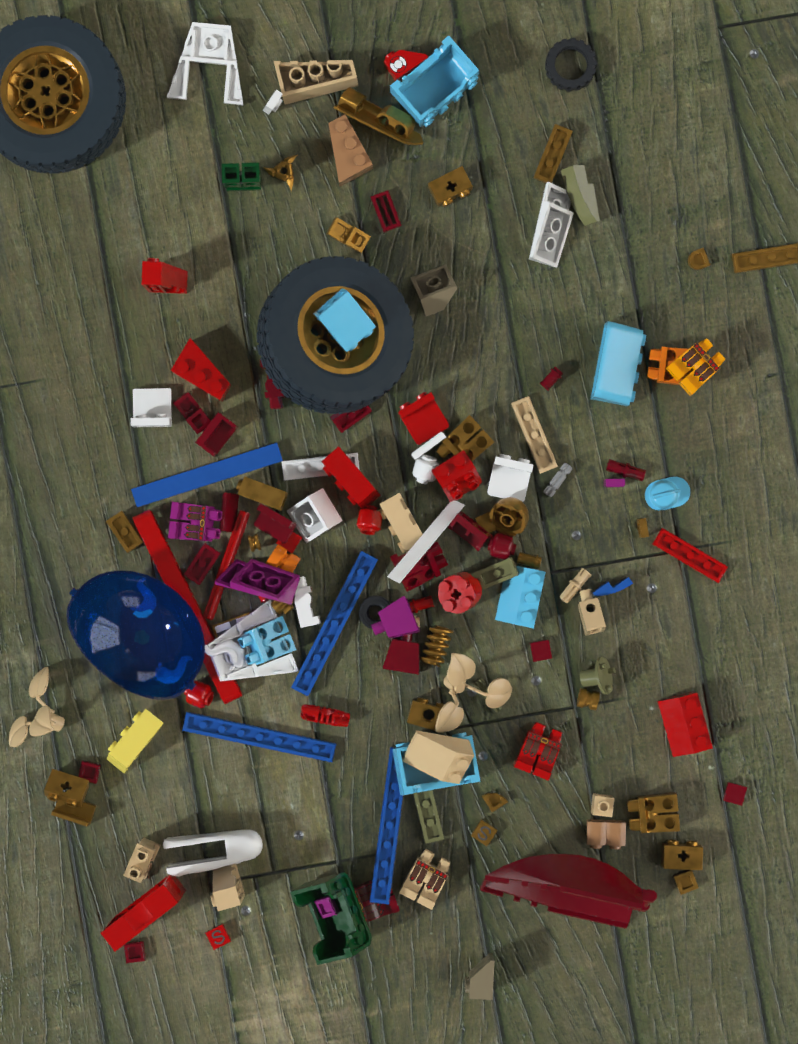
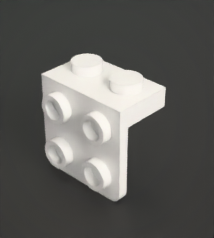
M500 454L499 457L496 456L489 481L488 495L499 498L513 497L523 502L526 497L530 474L533 470V464H529L530 460L519 458L518 461L511 460V456Z

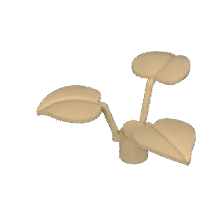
M451 653V662L447 675L444 678V685L450 689L449 694L452 695L455 704L447 702L441 708L436 721L435 731L437 733L451 731L461 724L464 710L458 707L459 701L455 693H462L466 687L483 696H487L485 700L486 706L499 708L511 696L512 686L509 681L504 678L494 679L488 686V692L466 684V679L471 678L475 673L476 666L474 661L466 655Z
M49 667L40 670L33 677L29 686L30 697H36V700L43 707L37 711L32 722H27V717L25 716L16 719L9 732L10 747H18L24 742L28 733V726H30V735L34 737L45 735L51 731L59 732L64 726L65 719L54 714L55 710L51 709L40 698L48 686Z

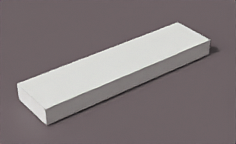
M358 453L346 454L360 470ZM327 456L282 461L284 481L328 476L322 469L325 465L321 462Z

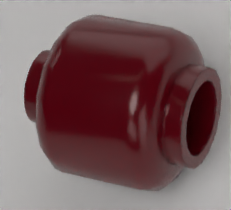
M497 532L494 536L491 535L487 550L490 551L492 557L505 560L510 555H514L517 544H513V537Z

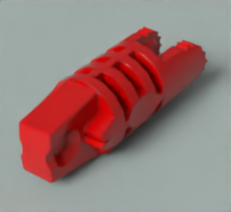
M304 704L301 707V719L331 726L348 727L350 713Z

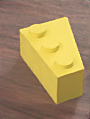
M147 709L143 712L139 711L132 719L134 721L132 726H126L121 732L122 738L118 742L114 741L108 748L110 752L107 760L124 774L163 725V722Z

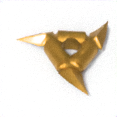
M297 155L285 158L274 169L263 167L271 176L287 181L290 190H292L294 177L291 163ZM282 168H286L287 173L282 174L280 173V170Z

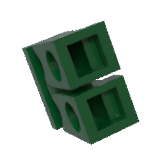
M239 163L222 164V184L226 191L261 190L259 163H242V171H240Z

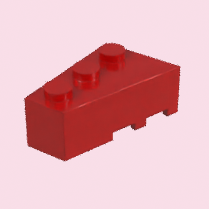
M148 258V261H142L141 285L148 292L187 294L188 271L160 262L157 258Z
M191 338L170 370L221 402L232 386Z
M339 446L321 461L325 465L322 469L329 477L333 475L337 479L334 483L341 491L345 489L349 493L347 498L353 505L358 504L363 509L381 496Z

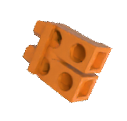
M671 347L650 349L649 360L659 361L658 368L648 367L647 378L657 380L656 383L680 385L679 382L693 369L676 381L665 368L688 349Z

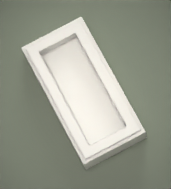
M443 432L438 433L412 452L411 456L416 461V459L443 441L446 436Z

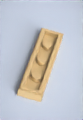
M527 396L512 402V408L539 473L541 474L558 467L530 397Z

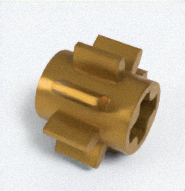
M276 600L271 603L273 609L279 614L282 612L287 614L294 608L292 604Z

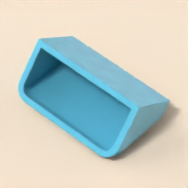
M610 321L604 324L591 393L592 400L629 406L630 402H634L636 391H633L634 383L637 384L639 372H636L637 365H641L643 357L640 349L641 346L645 345L646 335L643 334V330Z

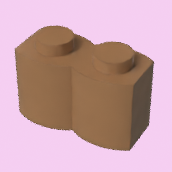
M587 819L586 844L594 849H600L602 845H608L610 849H621V846L626 844V822L623 820Z

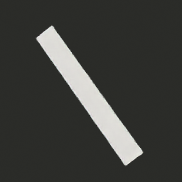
M458 501L450 502L387 577L401 583L465 505Z

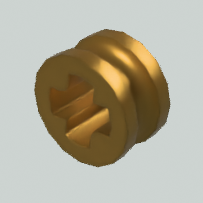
M255 534L253 537L249 535L248 540L251 551L255 552V549L262 550L258 534Z

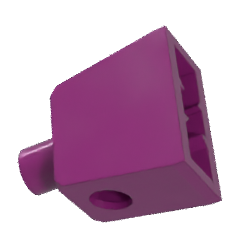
M405 596L379 611L378 614L381 621L371 625L375 635L386 631L390 639L420 632Z

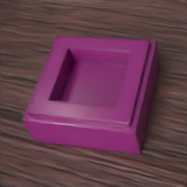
M625 479L604 480V487L625 486Z
M329 895L314 901L322 919L337 915L340 912L335 899H331Z

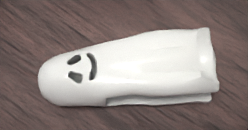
M234 830L167 837L163 842L164 849L225 840L227 855L171 863L166 868L167 874L179 877L186 874L214 870L232 864L236 865L243 861L254 859L262 851V839L253 830Z

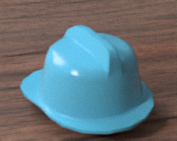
M669 477L654 481L645 491L647 504L652 509L658 511L679 507L685 504L690 496L688 483L680 477Z

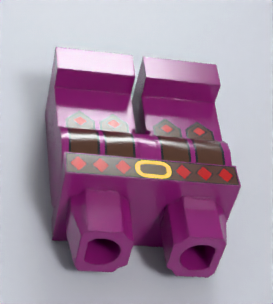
M172 502L170 519L191 522L170 521L168 538L211 542L214 539H219L221 531L220 529L213 528L214 521H221L223 512L210 506Z

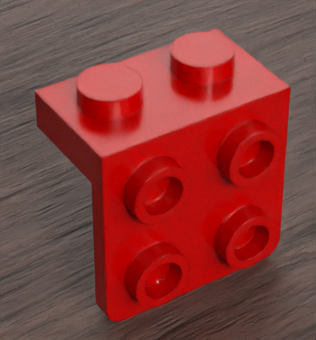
M426 391L416 397L417 401L412 404L410 402L403 404L399 407L401 410L398 411L400 418L417 445H421L449 427V423L437 405L431 392L427 394Z
M464 450L431 470L450 502L461 499L465 493L477 489L482 483L474 464Z

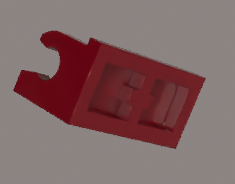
M463 511L457 513L448 526L450 530H453L477 551L481 550L492 535Z

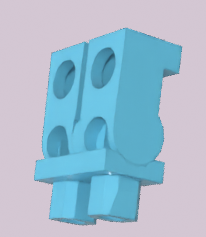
M283 616L244 632V635L238 638L240 646L242 648L249 646L252 652L245 655L248 665H258L296 650L290 634L274 641L271 640L289 632Z

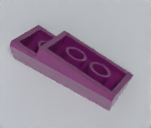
M236 559L219 576L215 584L292 604L300 575L251 559L248 563Z

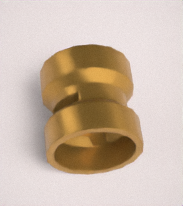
M580 688L577 707L583 708L588 706L590 710L596 711L600 692L593 691L590 693L587 689Z

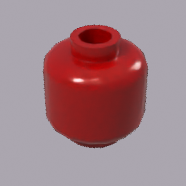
M368 505L358 512L356 525L361 533L375 535V532L381 530L383 518L377 507Z
M196 680L186 686L184 695H186L187 703L198 708H204L211 704L214 692H212L210 685Z

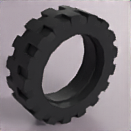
M566 38L562 39L561 42L555 43L549 50L545 63L546 75L551 80L550 82L556 85L558 89H564L567 92H571V90L578 91L591 82L596 71L597 60L595 52L591 50L589 44L586 45L584 43L585 41H579L576 38L567 40ZM575 50L581 53L587 63L584 75L575 80H567L561 77L555 68V60L561 52Z

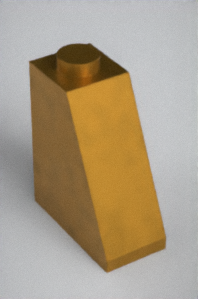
M245 476L243 480H239L236 487L238 495L282 511L288 493Z

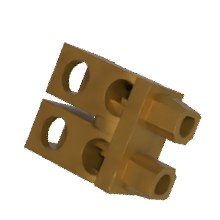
M469 415L442 441L443 444L439 447L437 453L444 459L450 452L455 456L464 450L470 460L473 461L489 448L494 441L484 430L479 432L470 442L468 441L481 429L480 425Z
M676 792L637 796V799L627 801L628 812L638 811L639 818L629 819L630 830L640 831L641 833L680 831Z

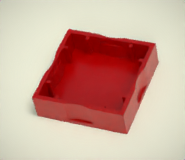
M169 874L113 917L101 931L102 936L111 948L117 951L178 904L186 889L176 876Z

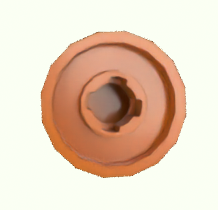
M278 544L266 564L293 573L301 558L293 553L287 554V549Z

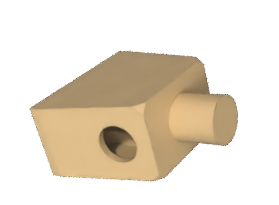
M591 589L580 591L582 601L579 602L578 608L585 636L604 632L606 624L598 598L592 597ZM591 607L594 612H588L587 608Z

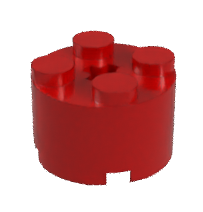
M468 572L455 573L445 578L438 586L439 601L443 609L451 613L459 614L475 607L482 596V587L479 580Z

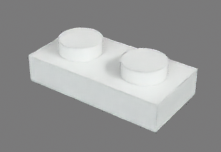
M276 90L263 111L267 114H270L271 111L276 112L283 102L280 99L283 94Z

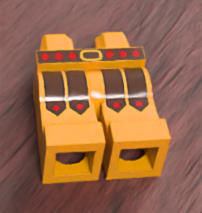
M707 338L699 343H695L665 368L676 381L693 369L679 382L680 386L689 396L693 395L713 376L725 360L720 352H717L712 358L706 353L713 347Z

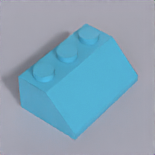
M516 566L519 575L503 581L495 620L534 629L546 572Z

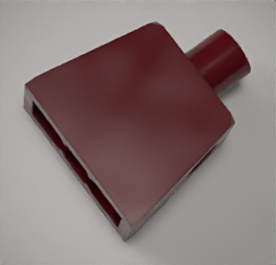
M413 634L401 636L400 639L392 638L383 669L419 675V643L411 642Z

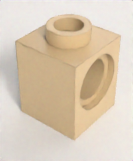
M593 793L592 815L612 817L614 797L612 795Z

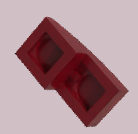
M189 391L173 402L196 434L203 431L211 422Z

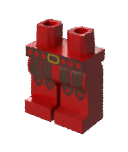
M535 722L532 729H528L513 765L515 768L528 773L532 771L533 775L549 781L562 745L560 742L562 732L552 728L549 737L542 734L545 725Z

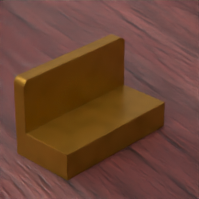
M58 800L51 815L88 827L92 822L97 805L83 801L82 807L76 806L74 808Z

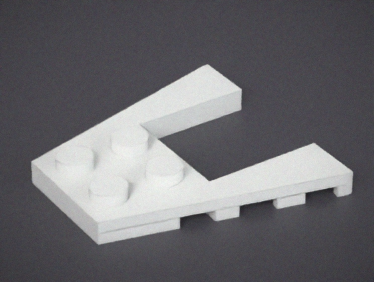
M192 22L167 98L187 100L190 62L227 65L224 104L243 105L231 26Z
M271 600L262 604L207 645L208 648H213L225 641H233L240 646L238 638L244 635V630L277 618V614L271 606ZM249 646L242 648L245 655L251 653ZM227 653L210 656L220 682L299 671L292 653L258 667L256 664L248 665L245 659L242 666L239 668L235 667L233 670H230L232 663Z

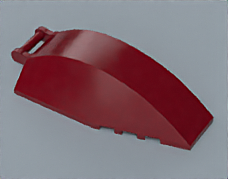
M545 854L514 861L485 875L480 886V891L503 897V893L514 896L513 901L520 902V898L531 901L530 906L537 907L538 903L548 906L547 911L624 929L628 927L632 910L646 912L650 908V903L657 899V893L654 890L641 889L621 871L595 858L573 854Z

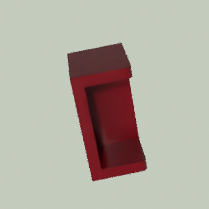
M218 412L195 443L216 457L238 426Z

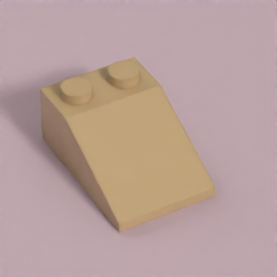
M416 730L407 751L402 757V762L440 781L459 784L474 758V753L470 741L467 739Z

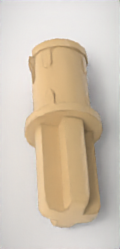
M581 568L574 579L569 581L570 584L562 592L560 599L565 603H569L575 594L582 590L581 587L592 575L584 568Z

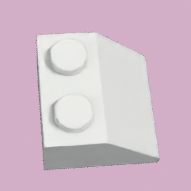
M323 488L307 496L287 510L292 521L297 524L296 528L306 543L343 521Z

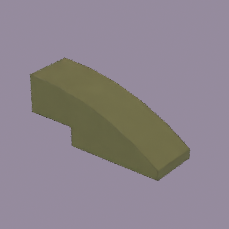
M572 165L562 169L561 173L567 195L584 226L599 222L594 184H588L585 165Z

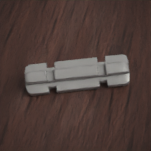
M564 463L560 468L561 470L550 481V485L544 489V493L547 496L552 497L556 492L555 490L566 479V475H569L572 470L569 464Z

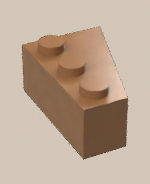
M345 114L328 123L340 187L373 169L370 158Z

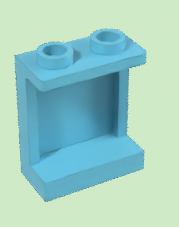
M343 288L313 313L345 352L355 349L358 346V342L362 338L370 336L376 327L351 294Z

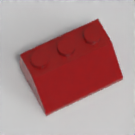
M692 691L657 701L673 757L713 749L697 692Z

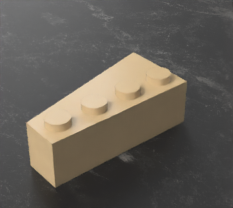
M317 60L310 62L274 61L285 105L358 86L353 60H328L327 62H317Z

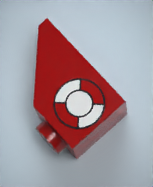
M405 50L392 51L385 56L384 66L395 81L397 79L402 81L403 76L410 74L428 56Z

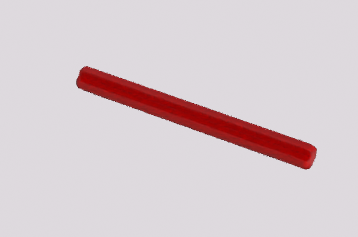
M240 510L215 581L235 560L250 517V513ZM215 582L203 613V617L209 620L214 619L225 588L216 585Z

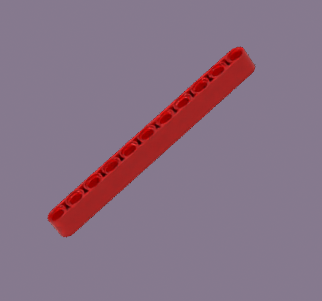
M148 509L134 516L133 521L222 701L226 705L242 697V692L236 680L220 682L211 657L204 652L203 646L215 640V637L206 619L203 617V613L151 509Z

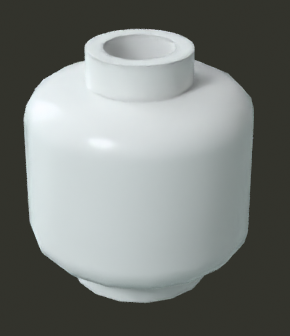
M422 455V457L416 459L412 471L413 476L417 478L416 481L421 484L435 481L436 478L431 470L439 466V463L435 457L429 455Z

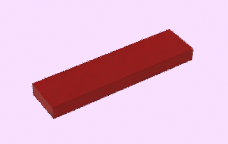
M664 528L660 529L652 545L716 583L720 582L728 568L725 564Z

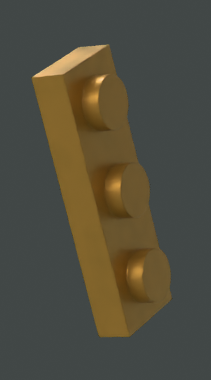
M557 124L554 125L533 177L534 179L544 183H552L573 132L572 130Z

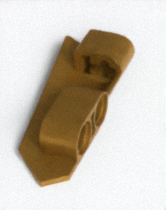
M351 87L346 89L341 95L338 105L334 106V109L406 145H423L421 134L414 131L415 120L412 116L392 105H387L382 109L366 100L367 96Z

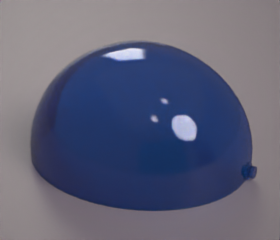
M111 571L99 574L85 582L79 589L73 588L69 594L72 597L68 604L66 615L69 630L84 656L103 675L120 687L150 699H173L180 696L188 688L191 691L196 686L194 679L198 675L204 660V635L195 613L175 590L158 579L142 573Z

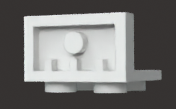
M133 389V418H131V426L172 427L171 389Z

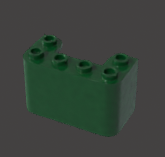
M343 872L306 882L290 892L292 900L297 907L309 905L317 931L319 932L321 941L317 942L313 947V956L317 965L353 957L371 944L370 930L352 882L346 873ZM329 895L331 899H335L340 912L337 915L322 919L314 901Z

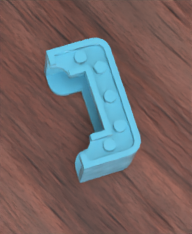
M447 36L441 42L443 45L436 48L434 53L410 74L403 76L402 82L397 79L390 85V93L420 127H428L434 121L433 117L438 113L442 115L449 108L447 105L452 101L454 103L463 96L462 93L466 89L471 90L478 83V68L450 36Z
M466 732L452 735V737L469 740L474 753V758L459 784L440 781L402 762V757L407 751L410 742L397 744L396 749L392 750L400 795L480 782L472 735L467 736Z

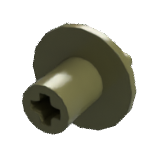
M598 657L594 669L582 670L580 672V682L583 687L598 685L600 691L604 695H608L613 690L612 673H616L615 667L610 668L609 662L605 657Z

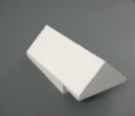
M547 182L545 185L529 260L557 268L574 213L569 211L571 202L566 189Z

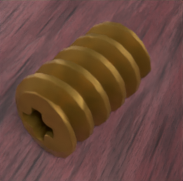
M435 625L436 627L429 628L433 635H427L431 642H425L429 649L422 651L427 657H421L420 660L441 667L438 663H444L445 660L440 656L447 655L443 648H449L445 641H451V637L447 634L454 631Z

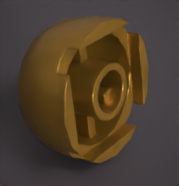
M513 497L503 498L498 501L489 514L491 524L494 523L496 530L511 537L519 533L521 534L529 521V512L526 505L521 500Z

